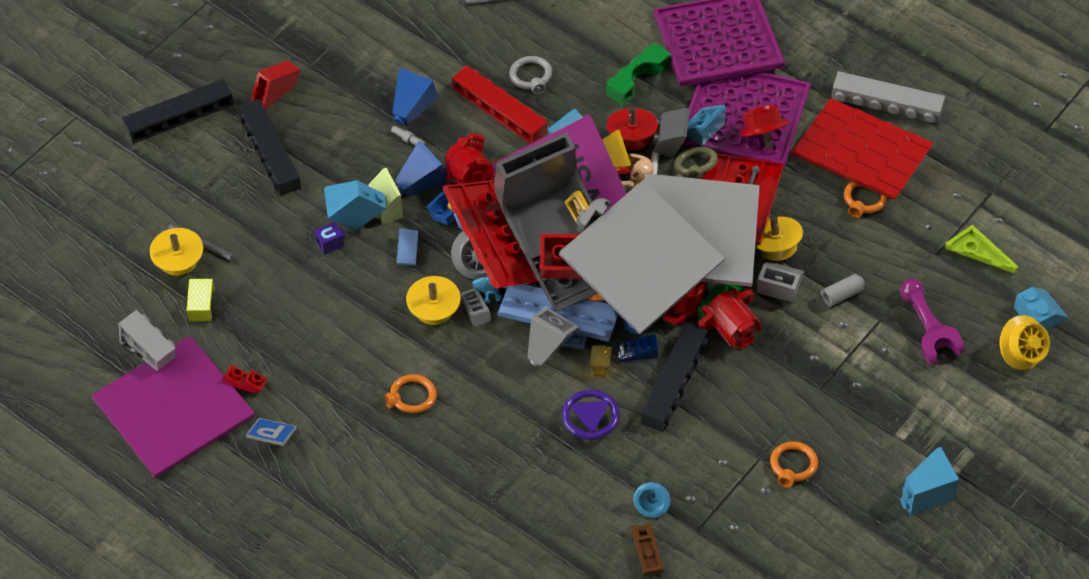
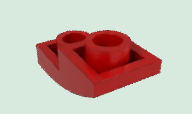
M232 364L222 378V381L229 385L255 393H260L268 380L252 369L249 373H246Z

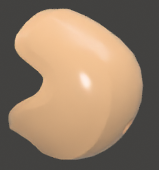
M628 155L631 166L628 167L631 174L629 181H632L634 185L645 180V173L653 174L654 166L651 160L642 155Z

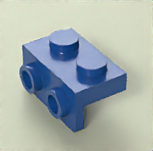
M444 191L427 208L433 221L449 225L455 220L453 210L448 208L449 201Z

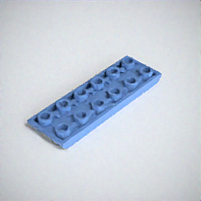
M529 285L507 287L497 316L531 323L532 316L547 307L578 325L579 327L574 334L608 342L619 315L609 304L583 299L556 311L551 306L542 288Z

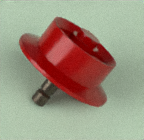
M778 105L757 106L742 114L745 128L739 132V135L753 136L762 134L766 149L772 148L770 132L788 125L790 120L781 118Z
M629 106V108L614 112L606 123L610 134L620 130L627 150H637L647 146L651 136L658 129L657 118L649 111L636 108L635 106Z

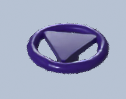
M583 390L573 394L565 402L562 409V421L567 430L574 436L589 440L599 439L610 434L616 428L620 417L619 407L615 400L607 393L599 390ZM584 397H595L603 400L599 402L575 403ZM608 406H610L612 413L611 422L608 426L595 432ZM570 408L590 432L578 429L571 423Z

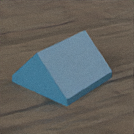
M725 105L702 108L688 122L687 137L703 146L725 124Z

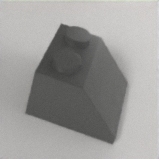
M689 108L662 113L660 118L657 119L658 129L651 139V144H653L652 152L670 158L675 156L687 136Z

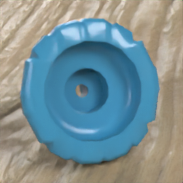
M488 276L472 282L474 289L485 293L486 298L484 301L486 304H491L490 297L492 294H495L497 302L502 301L503 298L499 294V288L495 289L491 285Z
M654 482L642 484L637 488L633 497L635 508H637L639 513L651 518L663 516L664 513H667L671 504L667 489L661 484Z

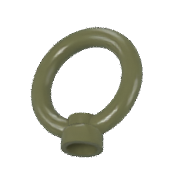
M695 147L682 152L675 159L674 168L679 174L686 176V178L701 179L702 174L710 171L716 165L718 157L716 152L710 148ZM704 154L710 157L709 162L702 167L693 165L687 169L681 166L686 158L693 155Z

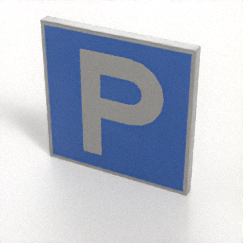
M259 418L246 434V438L284 446L297 426Z

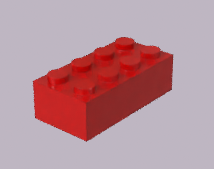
M580 234L540 235V278L583 279L559 256V252Z

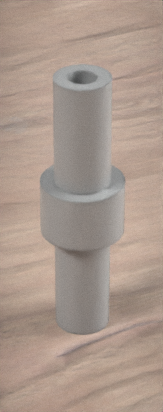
M396 126L392 127L391 132L401 137L403 141L414 145L421 141L425 145L424 141L415 137L408 130L404 131Z

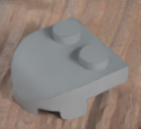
M600 198L593 201L587 210L583 209L577 217L576 224L578 226L576 231L582 233L592 219L596 221L604 214L606 208H609L611 202Z

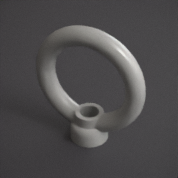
M527 56L517 60L511 66L509 76L516 86L523 89H531L535 95H539L546 90L545 84L552 76V67L547 60L541 57ZM529 63L539 64L545 69V74L541 79L534 78L531 82L520 80L516 73L521 66Z

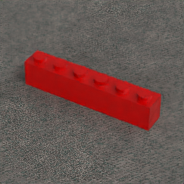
M466 65L452 77V89L528 143L532 144L548 133V122L543 116L533 112L530 107L520 103L517 98L507 94L504 89L494 85L491 80L481 76L475 69H471Z

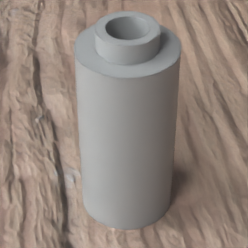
M853 274L822 289V299L828 307H831L862 292L865 282L861 276Z

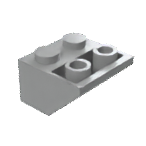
M767 261L763 264L758 278L757 293L794 303L804 271Z

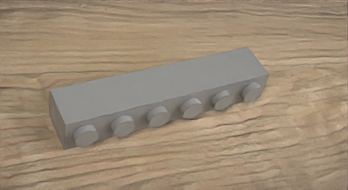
M838 71L831 99L938 124L945 96Z

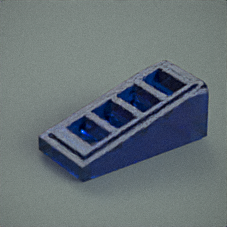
M648 335L617 343L619 362L658 358L656 335ZM625 348H627L628 354H624Z

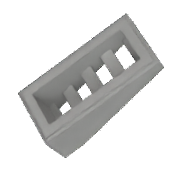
M471 289L460 293L462 303L474 327L491 321L490 311L479 291Z

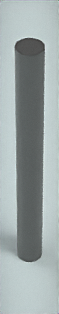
M171 223L168 229L181 227ZM200 238L203 248L229 261L233 260L234 255Z

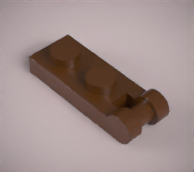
M651 522L644 523L642 526H630L643 576L664 573Z

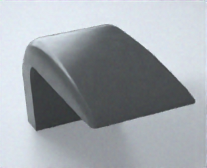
M568 133L561 134L496 163L494 187L499 205L553 309L559 311L597 294L584 279L540 278V235L581 234L576 231L578 225L564 201L575 191H581L588 205L592 203L578 173L576 149Z

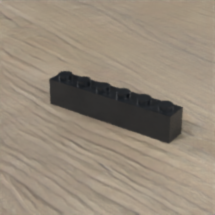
M221 79L122 117L124 129L132 144L231 107L234 105L233 97L225 80Z
M257 99L240 105V114H237L238 120L241 125L244 124L247 138L251 137L252 148L254 151H258L259 162L261 164L264 163L265 173L267 177H271L273 189L278 190L280 196L301 189L300 177L260 100Z
M685 323L641 413L642 425L663 432L666 425L669 426L671 424L672 412L678 409L680 404L679 398L687 390L688 384L686 383L688 379L692 380L695 364L699 365L702 358L701 352L703 349L706 350L708 346L707 330Z

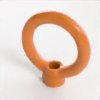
M850 182L844 190V200L849 206L848 213L854 218H860L863 213L877 212L884 208L888 202V197L880 194V201L871 206H865L861 201H854L851 197V192L856 187L861 186L854 182Z
M410 374L400 377L392 384L390 393L385 394V401L389 409L396 407L403 412L416 414L432 407L436 401L437 391L434 384L428 378ZM409 382L421 383L428 389L429 397L421 405H406L401 402L398 393L399 388Z
M786 442L774 449L770 457V464L772 470L779 476L777 482L785 488H790L794 482L806 480L816 472L818 458L814 450L808 445L800 442ZM800 450L809 457L810 466L806 471L795 474L790 469L783 470L779 466L778 458L784 451Z

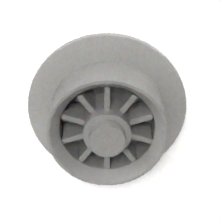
M464 231L461 232L452 245L451 256L454 266L467 278L480 279L487 277L483 264H480L469 237Z

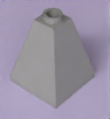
M547 307L534 314L531 318L528 348L530 363L537 367L546 363L575 333L579 326Z

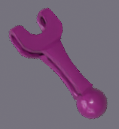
M914 278L907 279L900 287V295L906 302L912 303L913 309L917 312L923 323L926 333L921 342L922 354L929 366L938 362L936 360V351L941 347L951 348L956 355L963 353L964 343L957 329L942 325L930 311L924 300L925 288L922 282Z

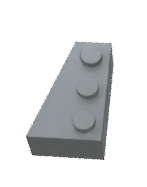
M135 310L118 323L119 342L122 345L126 343L132 347L130 350L134 354L139 352L143 356L142 360L155 370L159 371L176 357L174 343L169 339L167 340L158 327H153L146 315H141Z

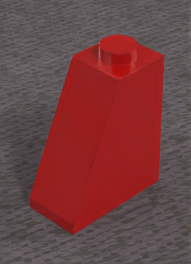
M287 60L258 71L251 101L259 99L264 110H266L297 84L301 69Z

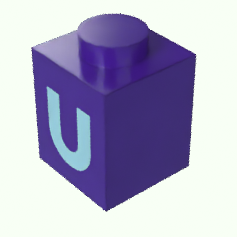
M335 222L314 230L316 243L324 255L344 247L343 238H345V233L341 227L338 228Z

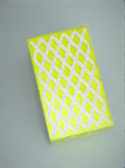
M189 279L187 300L189 322L212 321L210 309L212 293H214L213 279Z

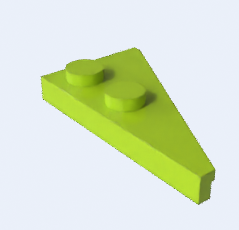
M973 225L945 243L947 250L1011 273L1018 271V266Z

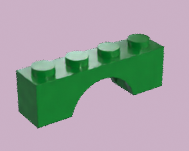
M655 42L651 46L646 47L638 57L632 59L630 64L623 67L615 77L607 81L606 95L621 106H624L635 96L633 80L642 74L659 75L670 66L671 53Z

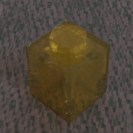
M604 345L592 346L590 376L609 377L612 347Z

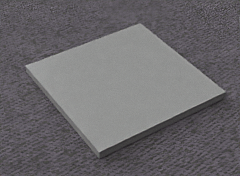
M645 173L644 181L725 258L702 282L752 287L759 185Z
M644 180L559 252V256L640 335L725 260L704 237Z

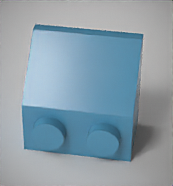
M1031 287L1016 296L1014 309L1018 314L1034 318L1046 330L1068 319L1066 313L1045 289Z

